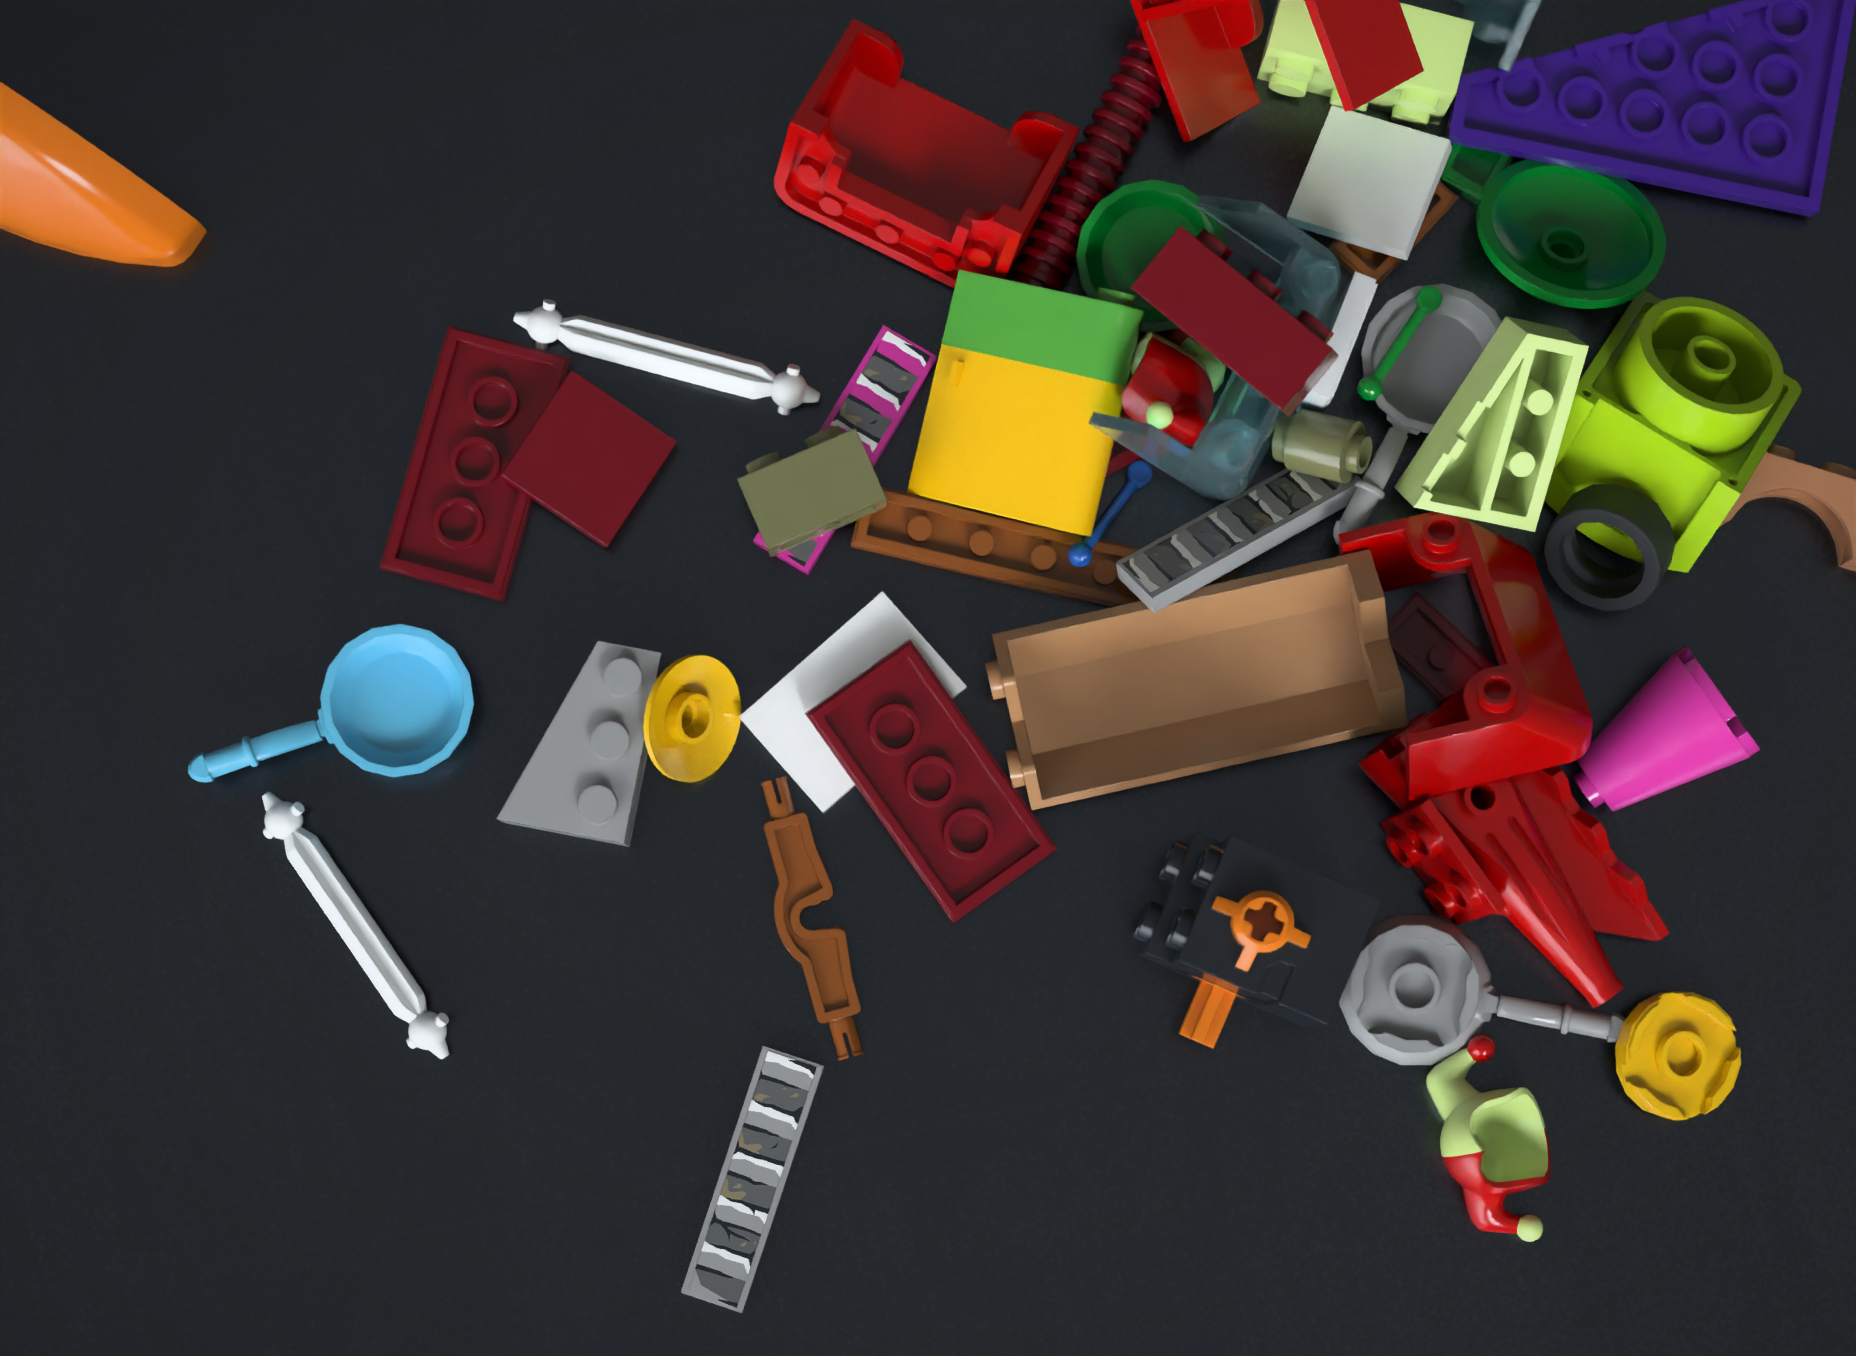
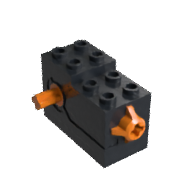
M1195 832L1187 838L1186 843L1177 840L1175 844H1172L1158 875V879L1168 883L1160 903L1153 900L1150 903L1147 902L1132 938L1143 942L1138 956L1200 982L1178 1034L1214 1049L1235 998L1300 1026H1329L1382 900L1232 835L1219 842L1199 832Z

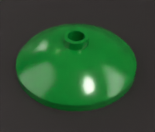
M1526 159L1503 169L1490 181L1482 195L1477 210L1478 237L1493 265L1521 290L1551 304L1579 309H1598L1625 303L1643 293L1651 285L1664 260L1666 237L1660 217L1642 192L1626 179Z

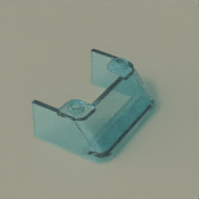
M1201 195L1196 205L1197 208L1283 266L1275 286L1284 294L1276 303L1294 318H1297L1305 309L1329 328L1337 310L1341 281V270L1336 256L1328 248L1262 202ZM1232 372L1208 424L1202 429L1192 450L1152 424L1093 412L1088 424L1200 495L1226 502L1250 488L1270 448L1275 427L1284 412L1236 373Z

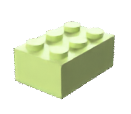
M1278 0L1257 79L1268 81V87L1277 93L1292 97H1304L1307 91L1330 97L1331 105L1344 108L1305 1ZM1400 3L1424 71L1351 111L1364 113L1367 107L1392 113V121L1411 128H1427L1428 123L1439 125L1456 95L1474 21Z

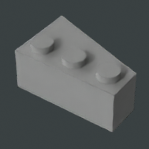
M602 641L596 643L498 815V820L507 824L630 847L648 756L643 730L644 713L651 689L660 674L665 670L666 659L662 653Z

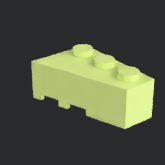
M1506 316L1394 488L1414 508L1535 532L1589 346L1566 329Z

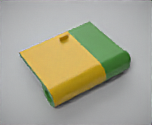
M959 270L907 493L1091 537L1121 414L1122 392L1128 384L1144 317V311L1132 308L1135 296L1098 287L1095 299Z

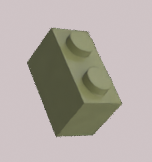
M840 426L822 430L804 441L807 449L784 459L781 451H776L764 455L745 466L748 474L737 480L770 557L887 507L886 496L856 428L842 433Z

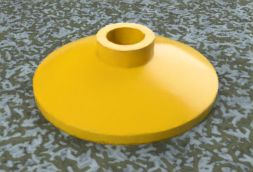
M699 654L681 657L671 663L660 674L651 689L644 713V740L653 764L668 778L681 782L703 780L721 767L734 747L741 722L739 718L741 715V698L735 678L722 662L713 657Z

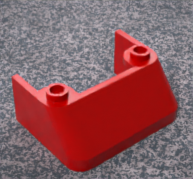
M1130 0L1183 142L1192 141L1261 103L1240 47L1255 41L1262 33L1264 19L1259 0ZM1304 0L1345 112L1359 108L1424 71L1399 0Z
M1434 511L1338 534L1339 556L1370 549L1383 592L1467 573L1499 666L1476 673L1467 682L1463 695V705L1467 721L1406 735V792L1409 801L1570 763L1579 759L1587 752L1592 740V716L1535 560L1526 547L1467 518Z

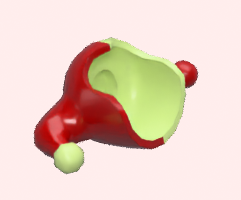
M1180 328L1162 331L1161 336L1152 331L1147 332L1138 341L1131 367L1133 376L1122 392V406L1125 413L1139 424L1135 429L1136 434L1145 444L1151 446L1166 447L1178 444L1194 446L1205 439L1208 418L1213 407V393L1223 383L1225 364L1199 343L1191 339Z
M1477 1034L1470 1039L1466 1048L1461 1049L1435 1065L1426 1078L1429 1094L1445 1122L1440 1137L1441 1155L1451 1176L1462 1186L1468 1214L1479 1230L1517 1234L1524 1241L1532 1242L1539 1239L1542 1235V1221L1535 1215L1519 1217L1505 1210L1503 1202L1507 1194L1524 1191L1547 1183L1550 1177L1551 1158L1546 1127L1540 1108L1528 1088L1498 1089L1481 1093L1465 1080L1468 1071L1474 1063L1490 1060L1496 1050L1495 1042L1490 1036Z

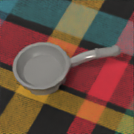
M1446 284L1426 285L1433 286L1440 291L1442 303L1435 312L1427 313L1381 382L1382 393L1375 399V402L1386 413V420L1393 425L1392 428L1390 427L1387 430L1362 480L1356 481V490L1340 521L1335 523L1333 537L1337 545H1339L1338 534L1365 528L1378 501L1385 497L1383 490L1408 439L1407 434L1418 435L1420 432L1427 434L1431 432L1502 323L1497 312L1473 292ZM1426 286L1412 287L1388 300L1369 323L1361 350L1364 377L1371 376L1417 307L1415 298L1418 292Z
M1398 914L1372 925L1339 1001L1340 1008L1351 1033L1373 1054L1399 1065H1433L1465 1048L1474 1035L1480 1033L1484 1022L1490 1021L1492 1013H1497L1499 1017L1559 1029L1560 1033L1564 1035L1570 1032L1607 1039V1042H1617L1622 1024L1626 1019L1615 1012L1608 1014L1572 1007L1571 1003H1565L1562 1006L1505 995L1497 997L1496 987L1491 985V973L1479 946L1457 925L1430 914Z

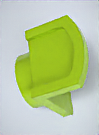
M1644 291L1633 299L1578 382L1544 500L1553 510L1559 513L1575 492L1593 484H1618L1637 490L1656 503L1671 524L1675 547L1671 564L1667 570L1689 572L1743 492L1802 392L1801 386L1796 380L1784 374L1779 355L1769 339L1758 327L1741 314L1724 305L1702 298L1674 297L1661 300L1655 295ZM1600 522L1582 523L1576 528L1607 549L1644 564L1642 553L1632 538L1618 528Z

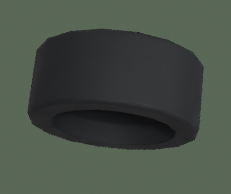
M1593 484L1575 492L1562 507L1547 531L1543 552L1551 576L1565 593L1579 603L1603 611L1627 610L1645 602L1658 587L1671 564L1675 540L1670 522L1659 506L1637 490L1618 484ZM1596 522L1618 528L1631 537L1641 551L1644 562L1643 566L1637 571L1617 572L1601 567L1587 557L1577 542L1575 529L1582 523Z

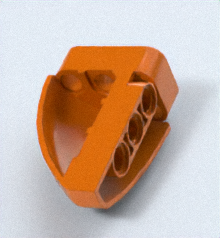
M0 82V229L36 243L74 254L126 264L174 267L185 262L192 255L207 232L199 221L86 139Z

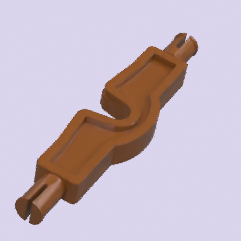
M787 776L775 779L782 801L781 804L777 802L772 780L760 784L763 788L772 820L764 824V831L779 881L774 901L775 923L785 948L802 964L817 1020L819 1023L829 1022L838 1056L837 1060L840 1061L849 1058L843 1033H847L853 1057L865 1054L864 1050H862L853 1015L860 1012L861 1007L852 978L846 934L844 929L837 925L831 928L822 927L817 930H808L800 923L801 912L809 906H815L821 901L829 900L833 896V887L816 849L807 815L805 813L796 814L787 782L788 778Z

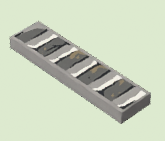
M1286 468L1117 561L1118 578L1155 614L1348 505L1356 490V481L1362 479L1356 474L1350 483L1344 484L1289 471Z
M766 1046L762 1047L681 1293L740 1313L743 1312L824 1069L823 1065Z

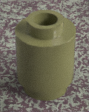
M1302 408L1297 413L1293 412L1290 417L1283 413L1278 420L1273 434L1272 455L1276 461L1285 463L1289 471L1348 484L1357 473L1362 474L1367 469L1372 455L1373 444L1371 437L1366 436L1363 422Z

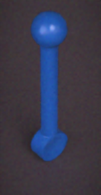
M1135 461L1128 467L1125 473V484L1094 524L1092 536H1086L1082 542L1075 543L1069 548L1068 559L1072 565L1084 567L1091 562L1093 547L1137 488H1143L1149 483L1152 478V469L1146 462Z

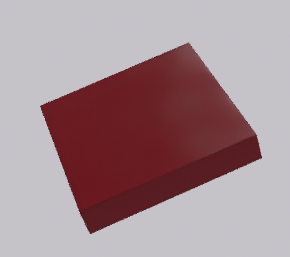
M571 370L499 477L606 548L677 441Z

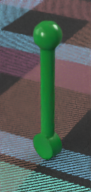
M1426 286L1418 292L1415 298L1417 307L1371 376H1366L1359 381L1357 391L1363 399L1373 401L1381 395V382L1427 313H1433L1440 307L1442 295L1437 288Z

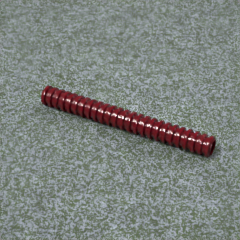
M1139 24L1136 27L1138 39H1130L1127 45L1130 55L1122 56L1118 62L1121 72L1113 73L1109 80L1112 89L1103 91L1100 101L1103 103V107L1094 109L1091 115L1094 124L1086 125L1082 135L1086 139L1085 142L1076 143L1073 151L1077 156L1076 159L1067 161L1065 165V170L1068 173L1067 176L1059 177L1056 182V187L1059 190L1058 194H1050L1047 199V204L1050 207L1049 211H1042L1038 217V222L1041 224L1040 229L1031 230L1029 239L1032 241L1031 246H1023L1020 252V256L1024 260L1022 263H1015L1011 270V273L1015 276L1014 282L1061 292L1064 291V287L1060 283L1062 280H1069L1073 274V270L1069 266L1071 262L1077 263L1076 253L1083 224L1097 203L1104 199L1106 194H1111L1116 190L1118 184L1114 179L1116 176H1123L1127 168L1123 163L1124 159H1132L1135 154V148L1132 146L1133 142H1141L1144 136L1141 126L1151 123L1153 114L1150 112V109L1159 107L1162 101L1159 92L1164 91Z

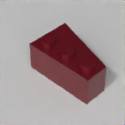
M1180 226L1130 288L1290 417L1339 357L1335 350L1327 344L1334 333L1305 309L1297 318H1294L1276 302L1284 293L1254 268L1245 278L1227 264L1226 261L1233 252L1206 229L1203 228L1194 237Z

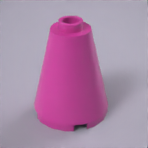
M1685 645L1672 654L1591 742L1587 752L1577 759L1582 771L1573 776V778L1594 808L1606 802L1614 812L1748 759L1758 752L1760 748Z

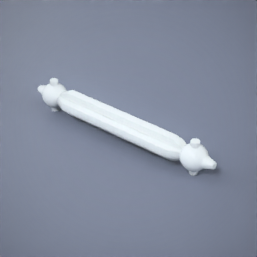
M544 299L543 306L537 307L532 311L516 312L513 321L528 331L530 337L536 341L535 348L547 350L548 343L558 339L568 349L580 354L749 399L771 396L773 401L779 405L778 413L782 415H789L791 408L798 407L802 403L819 402L821 393L807 385L806 380L799 374L800 367L795 364H789L787 371L776 375L763 363L584 315L563 318L560 312L555 309L556 302L551 299Z
M270 791L262 796L266 810L263 834L268 839L273 837L284 839L286 855L294 869L394 1015L409 1023V1037L406 1039L407 1045L412 1049L418 1047L423 1050H429L441 1060L450 1055L445 1040L447 1034L446 1024L449 1022L448 1016L442 1012L436 1014L427 1011L425 995L318 837L302 828L304 806L300 802L293 804L282 801Z

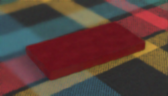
M448 326L380 564L382 570L505 603L533 499L499 476L570 372L572 365L571 357L459 327Z
M910 639L804 713L951 922H956L1057 849Z

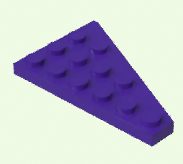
M1743 0L1709 9L1706 13L1669 23L1667 21L1646 26L1643 30L1628 34L1622 32L1574 45L1571 49L1537 58L1531 56L1495 69L1486 68L1460 76L1456 95L1451 102L1445 138L1449 139L1451 144L1813 217L1819 212L1856 0Z

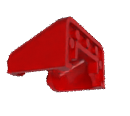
M853 18L790 121L774 177V188L778 196L795 211L950 287L955 288L959 270L1007 280L1073 149L1080 128L1046 111L1022 113L1011 131L901 78L904 56L896 41L888 33L874 29Z

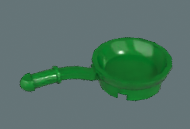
M1154 179L1123 185L1097 203L1081 229L1076 260L1081 286L1087 293L1086 297L1095 299L1098 287L1134 295L1135 299L1132 308L1144 311L1140 331H1152L1155 333L1179 328L1130 287L1180 226L1194 237L1204 228L1227 246L1223 225L1209 204L1183 185Z

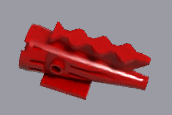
M1461 687L1437 701L1440 705L1437 710L1418 714L1408 721V726L1397 729L1367 753V757L1358 761L1364 773L1401 809V811L1389 815L1380 822L1388 834L1386 837L1387 846L1402 865L1408 868L1412 867L1426 886L1424 889L1425 898L1440 917L1446 920L1450 919L1453 924L1459 925L1491 914L1505 916L1586 998L1592 1008L1598 1007L1621 991L1624 984L1616 975L1594 931L1655 942L1663 939L1669 934V931L1658 912L1648 900L1642 878L1638 873L1622 863L1614 854L1609 845L1606 829L1600 821L1579 806L1572 796L1567 776L1559 767L1553 766L1409 801L1406 792V735L1467 721L1463 705L1464 689Z

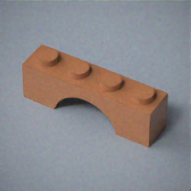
M1770 444L1743 492L1720 526L1730 521L1737 511L1751 500L1764 497H1782L1794 500L1814 511L1826 524L1835 543L1838 566L1856 572V470L1828 462L1821 463L1819 469L1797 462L1798 454L1793 450Z

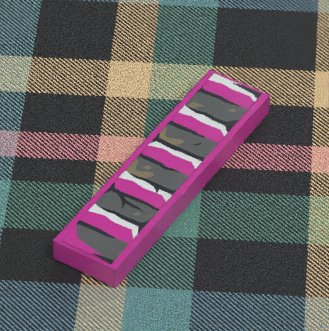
M883 325L820 431L840 426L842 433L856 428L872 467H874L937 363L938 357ZM835 530L775 556L809 575ZM758 532L753 542L767 551L761 534Z

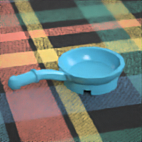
M404 624L371 628L346 643L327 668L320 695L322 708L318 710L319 720L288 726L252 739L249 736H244L241 739L242 741L206 754L201 752L190 761L188 774L198 782H212L218 776L249 765L256 767L259 761L322 741L323 737H326L329 744H335L342 755L365 771L389 777L424 773L449 758L467 734L474 708L470 673L457 651L429 630Z

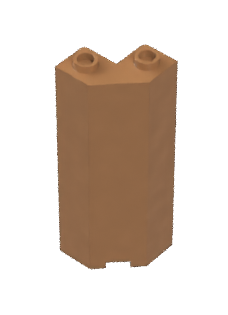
M1370 549L1204 586L1155 614L1142 601H1137L992 634L997 660L985 662L993 700L1006 697L1017 748L1005 751L1013 788L1026 786L1031 810L1408 726L1404 685L1389 640L1385 596Z

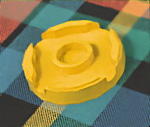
M1687 991L1659 992L1638 1003L1623 1022L1615 1045L1616 1072L1625 1093L1642 1110L1671 1120H1686L1698 1114L1705 1115L1719 1107L1734 1088L1741 1066L1740 1047H1736V1039L1733 1031H1736L1731 1017L1714 1000Z

